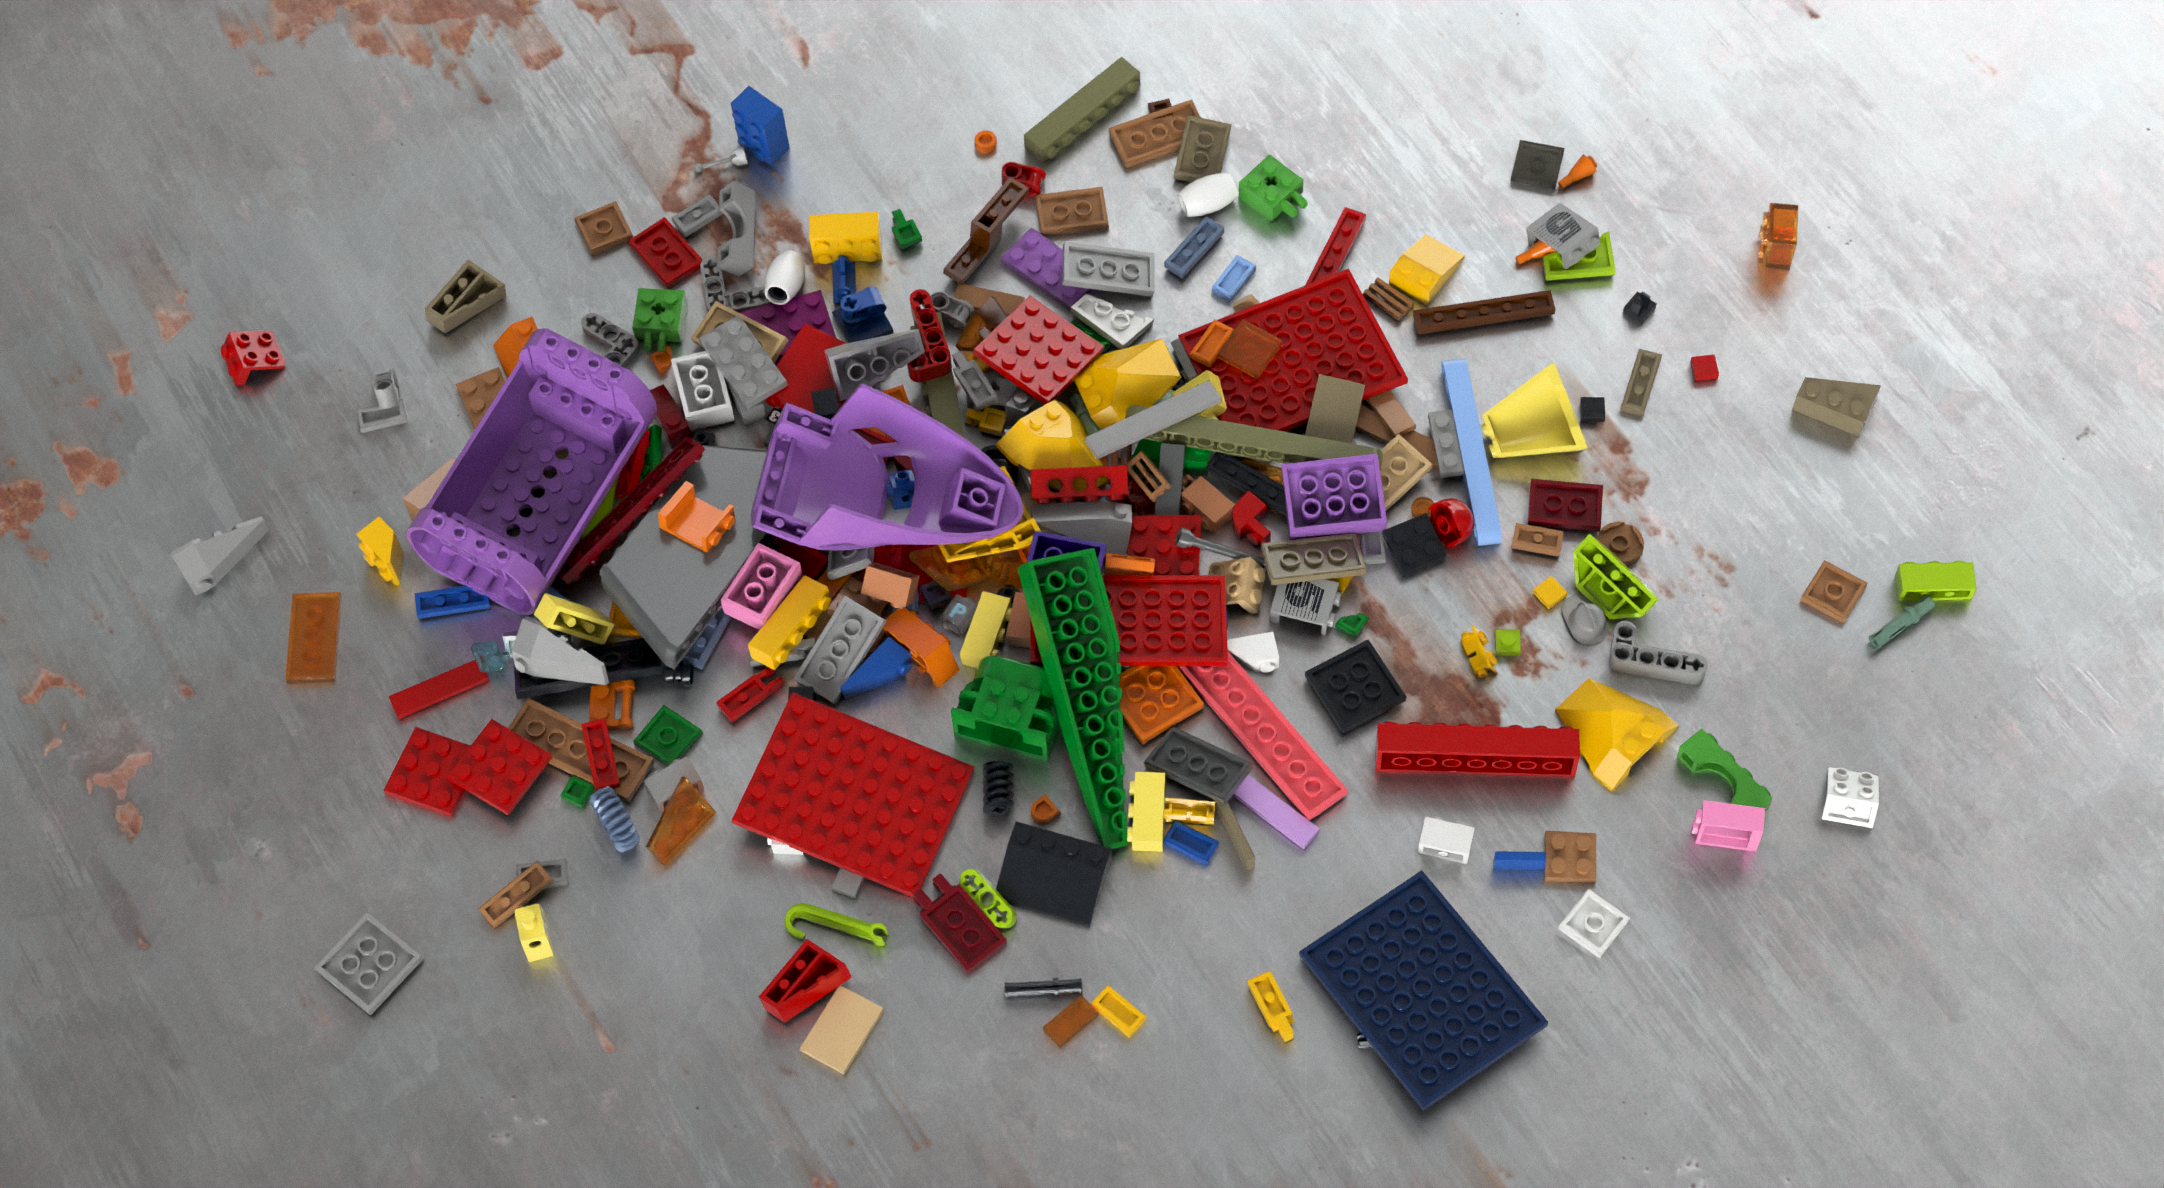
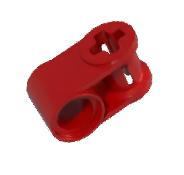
M1008 162L1002 167V186L1010 178L1009 176H1015L1011 178L1029 188L1028 196L1035 197V195L1041 194L1040 186L1046 178V172L1036 166Z

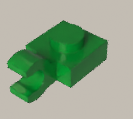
M901 209L892 211V220L895 224L892 227V232L901 250L922 242V236L914 220L906 221Z

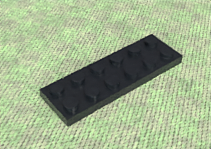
M644 638L583 648V650L605 664L609 683L663 673L662 660ZM514 665L517 700L601 685L534 677L518 671Z

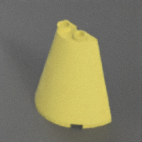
M1555 363L1548 365L1482 415L1485 423L1481 424L1485 437L1490 436L1493 444L1489 445L1493 458L1588 449Z

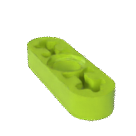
M967 869L960 875L959 884L995 926L1008 929L1015 924L1017 919L1015 910L981 872ZM970 876L976 877L974 882L982 888L978 890L975 886L968 885L970 883L968 878ZM986 892H991L994 897L992 904L989 906H985L982 902L983 895ZM996 908L1001 912H1008L1006 915L1008 920L1006 922L1000 921L1002 916L998 911H994Z

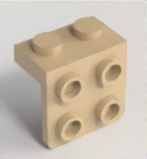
M1251 557L1212 563L1209 567L1208 575H1225L1226 605L1238 603L1250 614L1259 613L1266 570Z

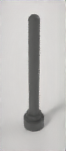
M1180 527L1176 534L1175 546L1181 548L1195 546L1233 559L1251 557L1260 566L1267 569L1263 557L1195 537L1194 533H1191V530Z

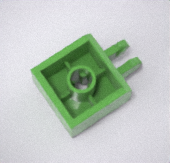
M1270 154L1239 182V198L1269 221H1273L1282 211L1293 218L1296 217L1298 211L1291 204L1292 202L1301 209L1308 206L1307 200L1301 196L1304 179Z
M638 288L632 329L637 340H644L645 351H651L653 341H659V352L666 351L667 341L682 342L688 308L684 290Z

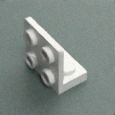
M1829 767L1827 772V795L1822 819L1873 828L1879 804V777L1868 772L1859 773L1848 771L1844 768Z

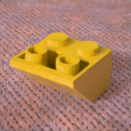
M378 516L357 533L360 541L358 546L365 554L363 557L372 567L376 565L380 569L378 570L379 574L386 582L391 580L398 586L401 581L404 553L395 532Z

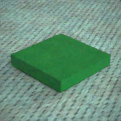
M663 705L633 742L638 748L668 767L675 759H682L703 732L700 728Z

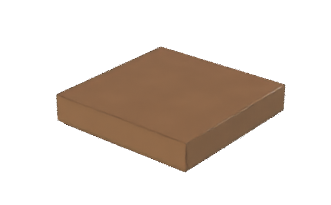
M616 201L574 218L591 256L624 244L633 238V234Z
M1824 560L1800 600L1844 623L1868 583Z

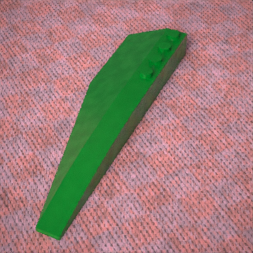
M1095 548L1028 561L1017 569L1043 667L1048 678L1054 707L1077 781L1100 844L1112 849L1127 846L1126 812H1124L1126 790L1123 788L1125 764L1122 761V753L1124 752L1123 712L1120 708L1122 688H1120L1119 682L1121 663H1119L1118 652H1120V641Z

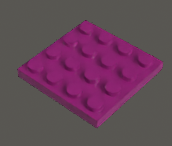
M821 290L793 297L783 305L771 303L739 312L785 336L789 340L775 361V366H777L804 323L836 338Z

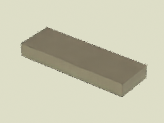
M1639 348L1621 405V411L1644 416L1662 354Z
M1215 800V809L1245 870L1253 869L1255 866V855L1229 803L1227 802L1225 805Z

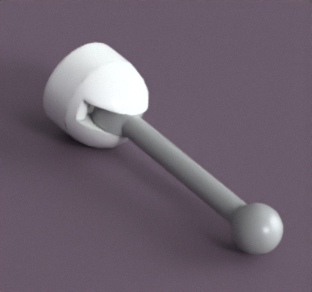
M743 146L734 149L731 156L725 159L702 165L697 163L694 165V171L701 172L702 169L727 162H732L737 166L748 164L745 148Z

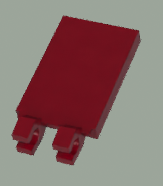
M940 873L933 878V885L941 896L932 902L920 888L913 894V900L921 909L919 913L922 921L968 974L1007 943V939L960 884L951 886Z

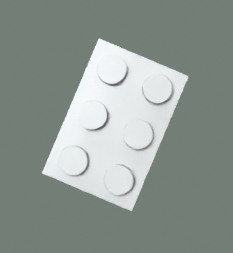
M706 351L671 359L690 431L735 421L724 375Z

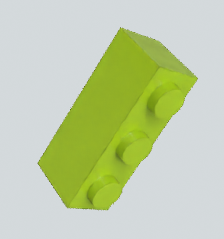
M1961 560L1953 561L1952 563H1940L1939 561L1928 563L1905 562L1899 564L1895 574L1898 601H1918L1924 595H1927L1932 600L1972 599L1977 589L1973 562Z

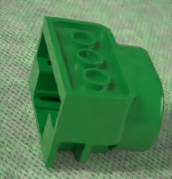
M987 656L979 662L973 681L969 682L964 690L960 692L957 708L952 707L951 709L955 737L1038 760L1049 761L1060 724L1044 668L1007 657Z

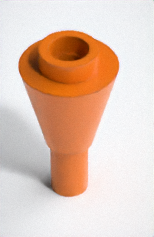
M1582 155L1568 175L1558 182L1559 187L1565 189L1572 182L1595 174L1597 172L1595 160L1591 156Z
M1538 240L1527 251L1515 256L1520 265L1530 259L1541 258L1556 251L1541 240Z

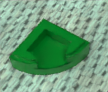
M1360 613L1346 617L1343 616L1335 623V627L1357 638L1368 622L1369 616Z

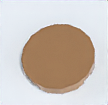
M1613 522L1607 524L1599 531L1596 539L1614 553L1627 567L1638 562L1643 553L1644 540L1636 527L1626 525L1624 522Z

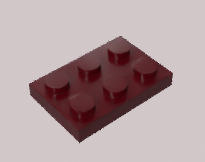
M1531 479L1528 525L1600 531L1603 485Z

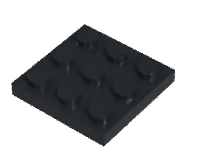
M1369 639L1305 671L1306 679L1342 734L1406 701V695Z

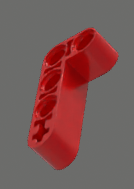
M917 289L910 294V306L925 352L908 363L907 367L910 379L920 383L949 374L952 369L950 350L930 294L926 290Z

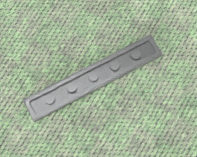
M1210 380L1085 437V443L1096 460L1221 403V397Z

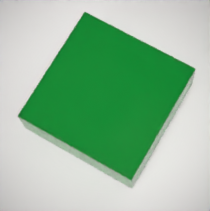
M572 775L560 796L563 800L584 808L595 787L594 784Z

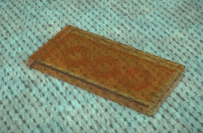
M341 592L292 594L285 677L287 684L336 682L342 604Z

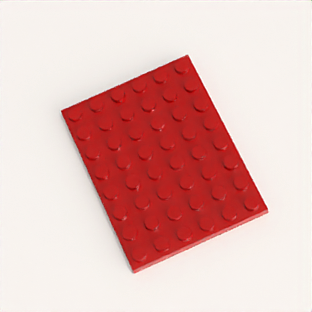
M1349 269L1218 319L1217 321L1233 328L1235 334L1211 368L1191 359L1190 353L1212 322L1178 335V339L1181 340L1198 376L1208 370L1219 377L1227 407L1224 413L1217 416L1221 421L1283 432L1308 423L1319 374L1364 384L1362 401L1408 383V377Z
M792 692L737 807L732 823L913 897V894L922 888L975 766Z

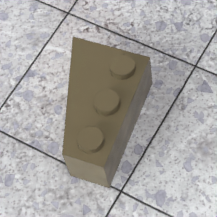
M467 260L425 308L426 320L443 333H447L505 298V284L470 260Z
M1805 377L1797 393L1792 410L1859 437L1877 399L1881 385Z

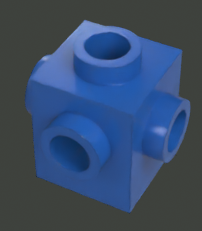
M912 470L888 473L889 483L885 484V487L887 488V498L891 499L894 510L910 508L915 484Z

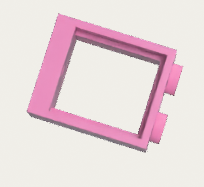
M1704 800L1701 809H1696L1695 819H1693L1692 834H1696L1695 843L1756 851L1764 830L1765 808Z

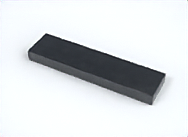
M1220 452L1214 454L1206 467V471L1244 493L1250 491L1267 506L1287 517L1283 485L1229 454Z

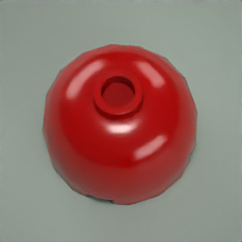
M1449 498L1439 500L1428 508V511L1431 510V517L1429 519L1440 542L1442 540L1446 544L1444 547L1457 546L1471 535L1474 527L1473 515L1464 502Z

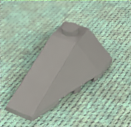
M918 329L846 343L824 350L829 371L840 401L848 399L860 384L872 387L879 381L882 382L888 378V375L898 368L904 367L925 352Z
M1112 501L1032 504L1031 518L1035 519L1040 529L1055 535H1065L1071 538L1107 544L1106 555L1107 553L1127 554L1132 527L1131 505Z
M262 516L235 525L229 532L212 533V538L203 541L199 538L191 540L173 550L170 554L196 596L199 593L208 591L217 584L260 541L269 529Z
M528 616L522 618L512 648L514 665L518 671L540 678L601 685L609 683L605 664L582 648L574 649L568 643L566 637L561 635L558 638L549 632L550 628L546 627L541 621Z

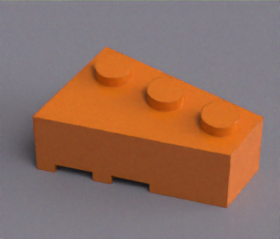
M905 607L903 609L898 608L885 619L887 622L883 627L886 638L890 637L909 651L911 657L920 664L917 668L922 673L927 671L937 688L941 687L960 671L949 647L951 644L950 640L943 633L938 634L929 622L926 621L924 623L921 621L915 611H908Z

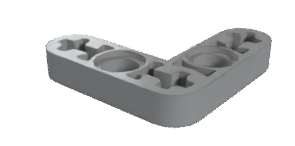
M707 257L702 260L700 268L708 312L715 303L714 299H718L719 303L738 313L772 303L766 298L764 287L726 293L722 269L717 267V258ZM709 266L714 267L715 276H710ZM714 283L721 286L717 291H710L708 289ZM761 296H765V301L760 300ZM737 299L746 300L743 306H735L734 302Z
M596 313L586 314L582 318L581 324L584 333L610 349L604 356L609 360L618 359L621 361L619 365L626 368L638 355L640 347L635 336ZM596 322L597 327L594 325L588 326L589 323L594 324ZM608 332H615L617 334L611 340L604 338ZM631 344L633 345L632 348L627 347V348L625 349V347H624L625 345H627V346H630Z

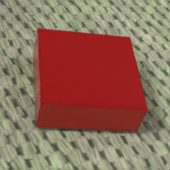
M1715 354L1691 357L1695 381L1718 379L1719 371Z

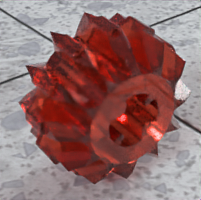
M1143 477L1142 480L1153 493L1155 491L1154 487L1150 482L1146 483V479ZM1134 478L1132 482L1128 481V495L1123 496V500H1119V503L1131 505L1132 515L1138 513V516H1142L1143 511L1150 514L1151 507L1156 506V501L1150 500Z

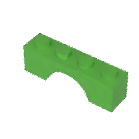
M1701 728L1680 745L1677 757L1693 773L1711 771L1722 775L1728 780L1733 789L1731 804L1765 808V811L1769 808L1772 797L1768 789L1762 785L1760 786L1746 768L1739 766L1735 762L1734 756L1729 751H1724L1712 734L1706 733Z

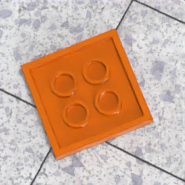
M1133 666L1119 675L1120 688H1122L1120 708L1123 712V719L1142 745L1204 708L1203 701L1177 666Z

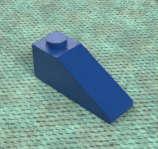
M888 637L840 687L842 698L847 701L897 681L901 675L904 676L910 671L912 667L911 653Z

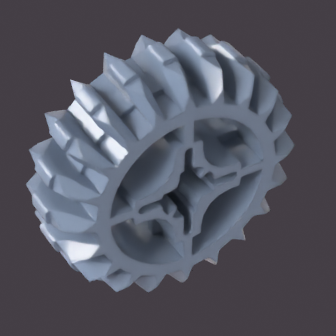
M609 786L595 791L590 796L591 806L615 848L621 853L634 848L639 843L640 837L617 794Z

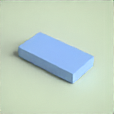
M1236 255L1212 286V292L1232 302L1255 272L1256 265Z

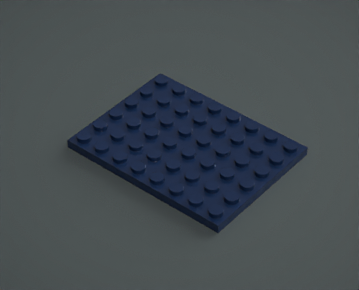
M1422 870L1299 951L1301 959L1423 1111L1548 1026L1547 1019Z

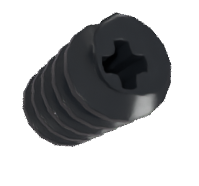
M990 761L983 765V812L990 816H1005L1009 813L1008 809L1014 806V801L1010 800L1014 797V792L1010 791L1014 788V783L1011 782L1014 779V774L1011 773L1014 766L1003 761Z

